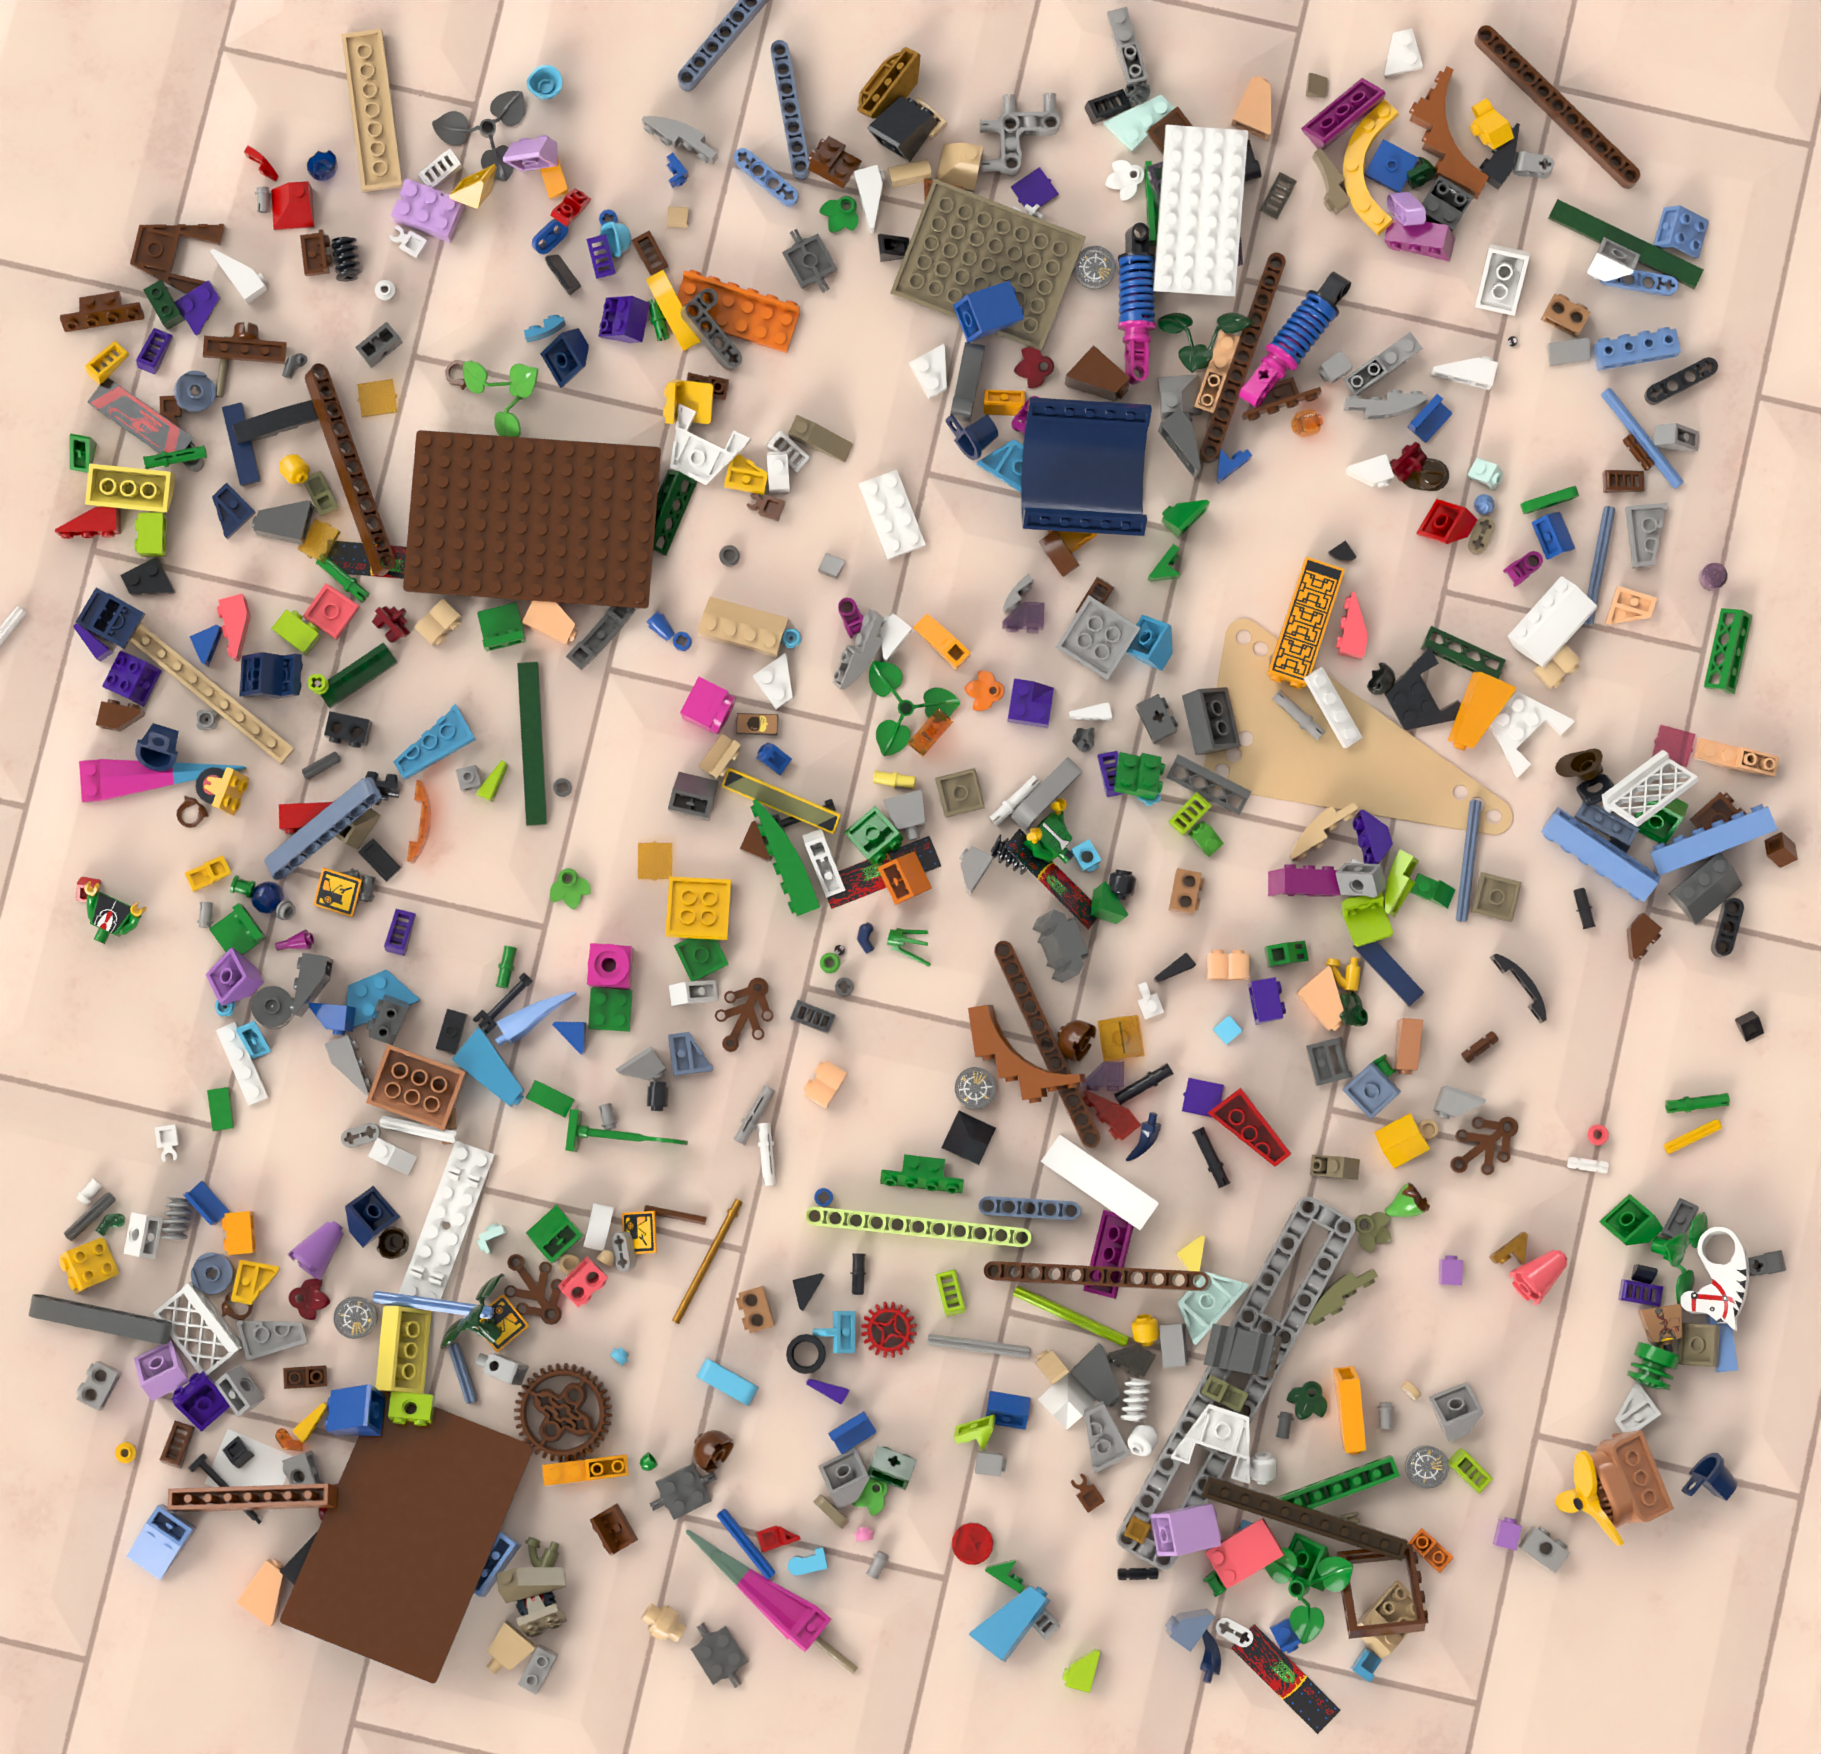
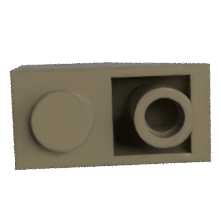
M369 808L335 837L344 844L359 850L381 815L372 808Z
M1312 1155L1310 1175L1358 1180L1360 1159Z

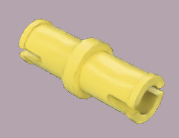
M875 770L873 777L874 784L891 785V788L898 786L914 789L916 776L901 775L895 771L887 773Z

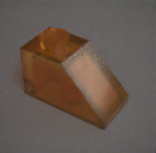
M938 708L907 744L923 757L954 721Z

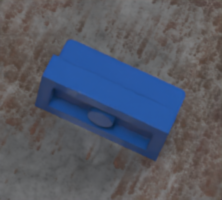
M1438 394L1432 398L1407 427L1424 443H1427L1452 415V412L1441 403L1443 398Z
M1560 512L1547 514L1531 522L1547 560L1575 549Z
M204 1181L198 1183L190 1192L183 1194L210 1225L215 1226L225 1217V1213L231 1212Z
M990 1391L986 1416L995 1415L994 1425L1026 1430L1031 1398Z
M863 1411L829 1432L828 1435L834 1441L840 1453L843 1454L874 1435L876 1430Z

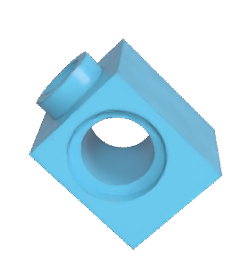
M1090 839L1071 849V853L1074 855L1082 872L1087 870L1090 873L1099 868L1098 864L1102 860ZM1085 852L1093 856V860L1089 863L1084 862L1081 858V855Z

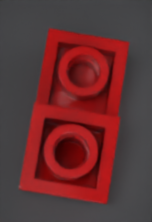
M574 188L565 195L563 202L552 210L550 216L567 227L587 207L591 198L586 196L584 192Z

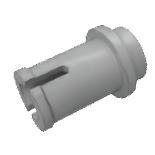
M257 187V191H255V195H257V213H270L269 195L271 191H269V187Z
M200 902V914L197 923H199L201 928H210L211 924H213V921H211L212 902Z
M608 1103L598 1106L603 1122L601 1127H604V1130L617 1128L612 1104Z
M1380 1402L1379 1407H1377L1380 1411L1379 1428L1392 1429V1410L1394 1407L1391 1402Z
M878 1551L877 1554L874 1553L873 1556L875 1558L866 1572L867 1575L874 1579L879 1578L885 1563L889 1562V1556L881 1551Z

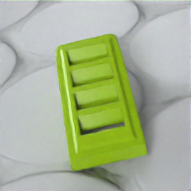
M501 760L477 790L476 795L490 802L494 801L508 768V764L505 761Z
M1196 792L1168 822L1184 836L1212 805ZM1195 799L1204 807L1203 810L1193 803ZM1191 806L1199 814L1195 816L1188 807ZM1185 812V813L1188 814L1193 820H1192L1191 822H1189V821L1182 815V813ZM1178 817L1187 825L1185 828L1176 821Z
M956 1270L935 1274L946 1317L965 1313L966 1308ZM949 1278H953L954 1280L952 1282L942 1284L941 1282L942 1280ZM955 1286L956 1288L954 1290L944 1292L943 1290L945 1288ZM953 1295L958 1296V1298L946 1300V1297ZM960 1304V1306L948 1308L949 1305Z
M1459 1448L1447 1461V1464L1478 1494L1493 1480L1462 1448ZM1469 1463H1471V1465L1466 1469V1471L1463 1472L1462 1470H1463ZM1475 1469H1477L1478 1471L1471 1478H1469L1471 1473ZM1483 1475L1484 1477L1476 1485L1474 1482Z

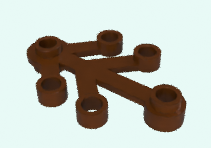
M763 978L752 979L748 987L735 992L727 991L724 999L729 1004L734 1003L738 998L749 996L745 1004L727 1010L720 1009L715 1013V1018L719 1022H724L727 1018L740 1014L731 1034L726 1036L722 1042L723 1048L728 1052H734L738 1049V1037L748 1018L753 1030V1038L755 1040H762L765 1033L760 1028L754 1010L757 999L762 1009V1019L770 1022L774 1017L765 997L769 989L768 983ZM760 984L762 985V990L757 992L754 990V986ZM730 993L734 995L732 1001L727 1000V995ZM719 1012L725 1013L724 1019H718L717 1015ZM765 1012L771 1013L770 1019L764 1018ZM755 1031H762V1036L756 1038L754 1036ZM728 1040L734 1041L733 1047L727 1046Z
M1475 1117L1472 1120V1127L1474 1129H1482L1483 1127L1495 1129L1496 1131L1491 1135L1470 1133L1464 1129L1458 1130L1455 1134L1457 1141L1464 1142L1467 1140L1481 1143L1464 1156L1454 1157L1450 1162L1452 1171L1455 1173L1464 1172L1468 1167V1163L1486 1150L1481 1172L1484 1175L1492 1174L1494 1172L1495 1142L1501 1137V1151L1498 1152L1497 1159L1502 1163L1508 1162L1510 1160V1140L1518 1131V1123L1512 1117H1504L1499 1122L1484 1120L1482 1117ZM1477 1119L1481 1120L1482 1125L1480 1127L1475 1126V1121ZM1506 1123L1510 1124L1511 1129L1509 1131H1506L1504 1129V1125ZM1464 1132L1465 1139L1461 1140L1458 1134ZM1502 1152L1507 1154L1506 1160L1500 1158ZM1456 1161H1460L1462 1163V1167L1460 1169H1457L1455 1167ZM1485 1165H1489L1491 1167V1171L1489 1173H1486L1484 1171Z
M519 1254L511 1255L507 1261L508 1267L519 1273L530 1291L517 1289L515 1286L509 1285L504 1290L505 1295L509 1298L520 1297L536 1300L541 1308L529 1307L524 1302L519 1303L516 1306V1310L520 1315L540 1316L543 1322L549 1325L558 1323L562 1316L561 1309L557 1306L560 1289H555L553 1284L555 1281L561 1283L562 1280L554 1279L551 1282L552 1293L549 1303L544 1297L548 1273L551 1272L552 1265L549 1262H542L539 1265L540 1275L538 1285H536L524 1267V1258ZM516 1258L520 1260V1265L517 1267L513 1265V1260ZM543 1264L549 1265V1270L547 1272H544L542 1270ZM510 1287H512L515 1290V1293L512 1296L508 1295L507 1290ZM520 1305L526 1306V1311L524 1313H521L519 1311ZM553 1310L555 1312L554 1318L548 1317V1311Z

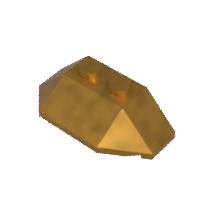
M904 47L901 49V52L884 60L860 91L857 111L874 119L881 115L900 96L906 99L918 83L921 55L914 50Z

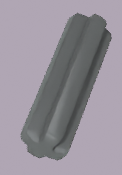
M332 752L302 769V774L306 779H310L339 763L341 759L337 752Z

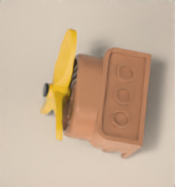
M1642 1430L1612 1434V1439L1600 1442L1596 1452L1589 1454L1586 1450L1579 1452L1574 1462V1482L1576 1488L1560 1493L1555 1499L1556 1507L1563 1512L1575 1513L1583 1510L1591 1515L1618 1546L1624 1543L1616 1528L1626 1523L1649 1522L1674 1509Z

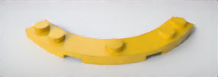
M1385 99L1357 126L1347 145L1343 162L1344 185L1347 195L1351 200V205L1363 222L1378 236L1393 223V220L1377 205L1369 194L1364 180L1366 153L1373 141L1399 116L1398 111Z

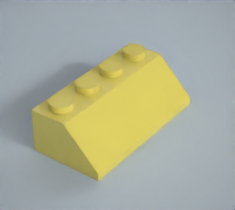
M89 464L85 505L168 513L174 496L176 475L168 471Z
M383 1306L375 1388L386 1392L424 1394L432 1311L401 1306Z

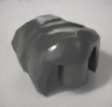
M1095 728L1076 729L1072 742L1082 752H1087L1093 748Z

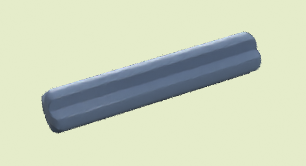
M451 1344L448 1346L465 1402L467 1404L477 1401V1397L460 1344Z

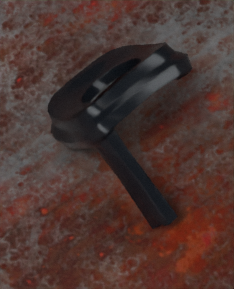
M1599 774L1594 779L1579 784L1576 790L1583 802L1590 806L1602 801V794L1612 788L1614 784L1608 775ZM1597 783L1603 785L1601 790L1597 792H1589L1587 790L1588 787Z

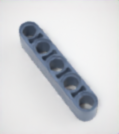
M987 1196L982 1198L978 1205L982 1214L991 1216L1075 1220L1081 1212L1080 1206L1076 1202ZM991 1200L994 1204L993 1210L990 1212L984 1211L982 1208L983 1201ZM1011 1201L1015 1207L1014 1211L1006 1213L1003 1210L1004 1202ZM1031 1202L1035 1205L1033 1214H1026L1023 1207L1025 1203ZM1050 1203L1056 1207V1212L1052 1216L1047 1215L1044 1211L1045 1206ZM1068 1205L1076 1207L1077 1212L1075 1216L1069 1217L1066 1215L1065 1208Z

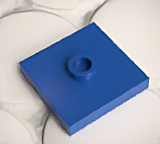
M1383 139L1364 176L1395 193H1400L1408 179L1406 172L1414 168L1419 158Z

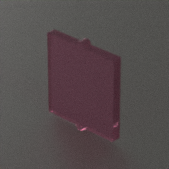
M1660 725L1657 738L1654 739L1655 746L1652 757L1661 750H1664L1669 754V759L1681 766L1687 767L1690 753L1693 752L1692 745L1695 734Z

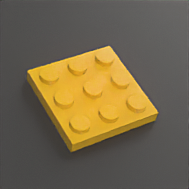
M669 876L665 937L728 940L731 879Z

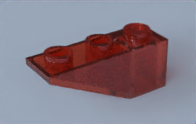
M1085 1090L1082 1092L1085 1095L1083 1097L1084 1102L1089 1108L1093 1106L1096 1109V1117L1102 1124L1105 1122L1110 1127L1108 1132L1115 1140L1118 1138L1120 1141L1124 1140L1141 1126L1128 1108Z

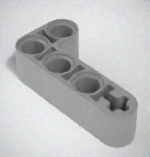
M1067 757L1017 807L1011 818L1026 831L1083 771Z

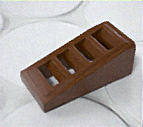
M650 230L631 240L650 276L669 267ZM646 239L649 240V243L645 244L642 247L639 246V243H641L642 241ZM650 246L653 247L652 251L646 254L643 253V250ZM655 253L658 256L650 261L646 259ZM660 260L662 264L652 269L650 265Z
M1604 470L1602 473L1603 493L1645 491L1644 471ZM1621 476L1623 486H1619V477ZM1627 476H1630V486H1627ZM1634 476H1638L1639 487L1635 486ZM1611 477H1615V486L1611 485Z
M1097 576L1075 612L1078 613L1088 595L1104 604L1114 586ZM1098 584L1108 590L1106 594L1097 589L1096 585ZM1095 592L1098 595L1102 596L1103 599L1099 600L1098 598L1091 595V593Z
M174 1421L160 1457L162 1463L179 1469L182 1468L195 1427ZM177 1429L186 1431L187 1435L176 1433ZM174 1438L182 1439L184 1443L174 1441ZM175 1446L181 1448V1451L179 1452L171 1449V1447ZM169 1454L178 1456L177 1460L169 1458Z

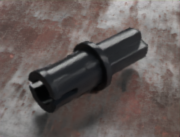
M1575 889L1573 893L1578 908L1576 912H1579L1583 929L1595 927L1591 912L1593 907L1589 904L1586 889Z
M852 1253V1272H850L852 1274V1294L863 1295L864 1275H866L864 1272L866 1254Z

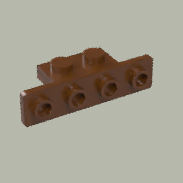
M119 291L79 297V312L60 315V321L65 332L144 319L141 304L136 302L122 305Z
M1294 377L1279 381L1270 390L1258 408L1243 412L1242 419L1253 421L1260 418L1261 414L1268 413V415L1279 412V408L1285 406L1293 408L1299 405L1300 401L1306 400L1310 402L1316 400L1322 390L1318 387L1299 394Z

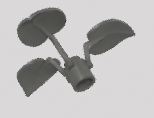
M508 91L494 98L490 106V112L497 119H484L481 121L480 126L477 125L474 128L467 129V118L460 112L450 111L432 122L433 129L441 140L454 146L461 145L466 141V133L479 130L483 137L489 138L492 150H487L482 155V169L495 164L497 167L495 178L505 182L510 178L514 167L503 162V156L508 147L501 145L495 148L493 140L496 132L495 123L501 120L503 124L512 126L522 120L525 110L523 92Z

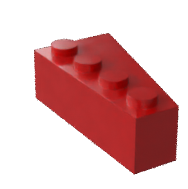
M1239 1088L1208 1112L1211 1117L1216 1119L1274 1167L1292 1154L1242 1088Z

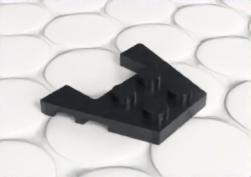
M1430 647L1423 651L1422 655L1411 664L1412 666L1398 678L1393 687L1384 694L1404 730L1454 721L1461 705L1460 701L1456 700L1439 710L1424 683L1421 674L1439 664Z

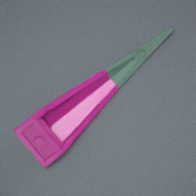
M686 1530V1534L787 1640L790 1639L804 1652L808 1650L831 1621V1618L816 1605L766 1579L694 1532Z

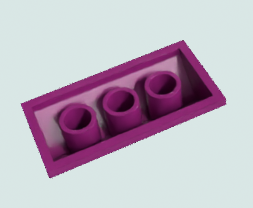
M1361 78L1301 129L1317 149L1321 148L1324 151L1383 101L1386 93L1383 89Z
M1103 1210L1090 1266L1124 1268L1134 1226L1116 1213ZM1094 1272L1093 1280L1095 1282L1100 1281L1102 1277L1101 1272ZM1121 1272L1114 1274L1113 1280L1115 1283L1121 1281ZM1084 1286L1083 1291L1116 1299L1119 1287Z

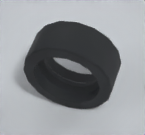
M809 1334L799 1335L794 1338L786 1351L787 1362L790 1367L802 1374L814 1373L820 1369L826 1356L825 1346L821 1340ZM801 1342H811L818 1349V1359L811 1366H801L794 1359V1349Z

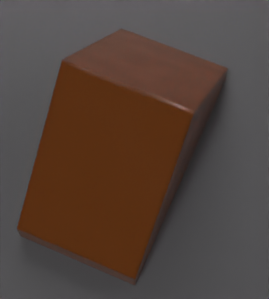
M753 821L750 824L740 850L769 862L771 859L756 821Z

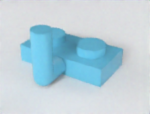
M833 1311V1328H814L812 1331L813 1335L833 1336V1353H855V1311Z

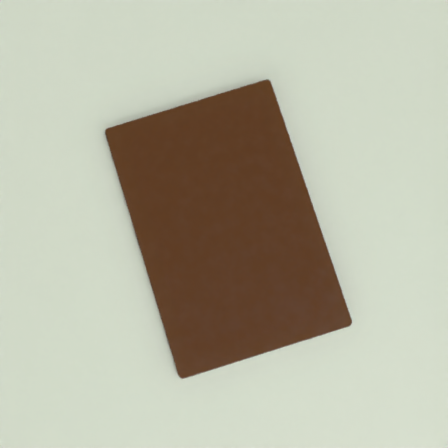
M425 430L417 431L403 582L404 591L648 608L661 449L654 446Z
M381 1391L386 1395L382 1436L358 1437L337 1485L336 1507L328 1508L281 1615L280 1622L435 1684L440 1676L534 1448H529V1443L434 1407L432 1423H427L426 1426H417L411 1421H406V1424L393 1423V1420H390L388 1417L391 1392ZM409 1405L406 1409V1413H415L417 1410V1406Z

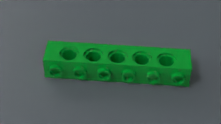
M1388 1455L1277 1496V1498L1313 1509L1397 1478L1400 1475L1393 1456Z

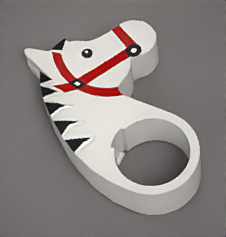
M1713 1227L1705 1231L1698 1242V1254L1712 1278V1283L1701 1288L1699 1292L1687 1291L1683 1293L1680 1302L1681 1306L1689 1313L1710 1315L1716 1320L1717 1324L1728 1323L1733 1330L1737 1331V1316L1745 1303L1749 1285V1260L1746 1250L1736 1234L1724 1227ZM1719 1234L1729 1235L1735 1242V1253L1731 1258L1732 1261L1726 1265L1711 1263L1706 1256L1708 1241Z

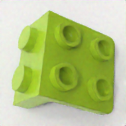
M1382 892L1376 897H1348L1341 902V913L1353 944L1356 947L1393 935V929L1383 906L1384 896Z

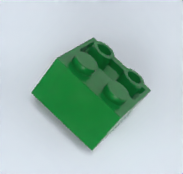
M557 1204L526 1232L535 1246L552 1264L584 1236Z

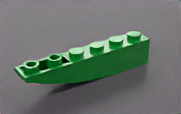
M757 799L753 800L754 805L750 806L754 818L759 817L761 824L758 825L761 836H766L769 842L765 845L769 856L774 855L776 860L773 867L776 874H781L784 881L780 885L784 895L789 894L791 899L790 902H787L791 913H796L799 916L820 908L806 869L796 849L772 815Z

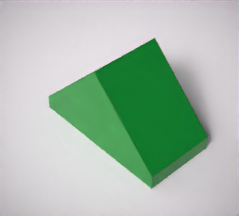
M71 433L69 435L70 470L88 473L89 464H93L97 443L91 437Z
M1106 881L1093 890L1091 916L1117 924L1129 915L1116 895L1110 891V886Z

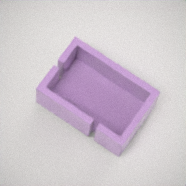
M406 178L399 194L402 200L397 199L391 214L394 222L451 243L465 209V204L449 197L450 194L445 193L444 196L442 191Z

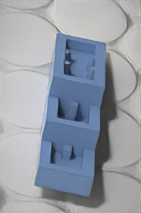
M1706 1315L1707 1324L1720 1325L1718 1367H1715V1371H1738L1732 1328L1728 1323L1717 1324L1715 1319L1710 1315Z

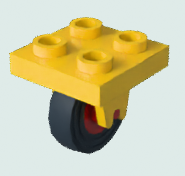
M211 767L205 769L198 776L195 785L196 792L201 800L212 804L213 807L235 816L236 811L241 806L243 792L248 788L249 777L226 767L225 771L221 768Z

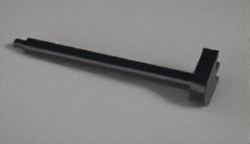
M204 1453L188 1467L191 1472H194L200 1466L219 1487H230L205 1462L208 1457ZM243 1510L253 1521L255 1520L258 1524L262 1522L253 1510Z

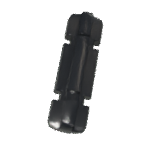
M1119 1568L1117 1570L1118 1580H1127V1578L1129 1580H1147V1578L1154 1580L1158 1579V1569L1129 1568V1570H1126V1568Z

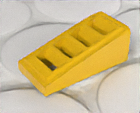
M114 341L85 365L86 373L101 385L129 356V353ZM115 350L120 356L116 357L112 351ZM108 356L113 360L112 362L107 359Z
M327 1402L321 1403L293 1429L292 1432L302 1443L309 1439L328 1409Z

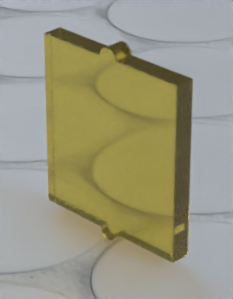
M393 379L357 384L359 393L357 401L360 403L362 417L397 412V394L394 390Z
M315 519L307 532L304 545L300 544L298 550L307 554V557L310 559L313 557L323 563L341 532L331 527L329 523L325 524Z
M653 841V843H638V879H653V881H656L657 879H669V876L672 877V843H657L656 841Z

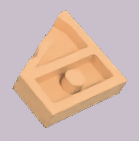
M1617 586L1605 624L1609 625L1651 618L1657 598Z

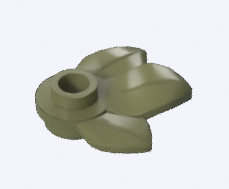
M1385 1213L1361 1214L1354 1221L1355 1230L1359 1233L1358 1242L1367 1252H1373L1375 1243H1388L1392 1240L1389 1230L1385 1227L1391 1218ZM1364 1220L1368 1223L1365 1229L1360 1225Z

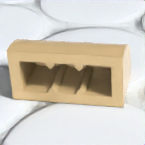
M928 159L888 167L892 188L924 182V179L932 180Z

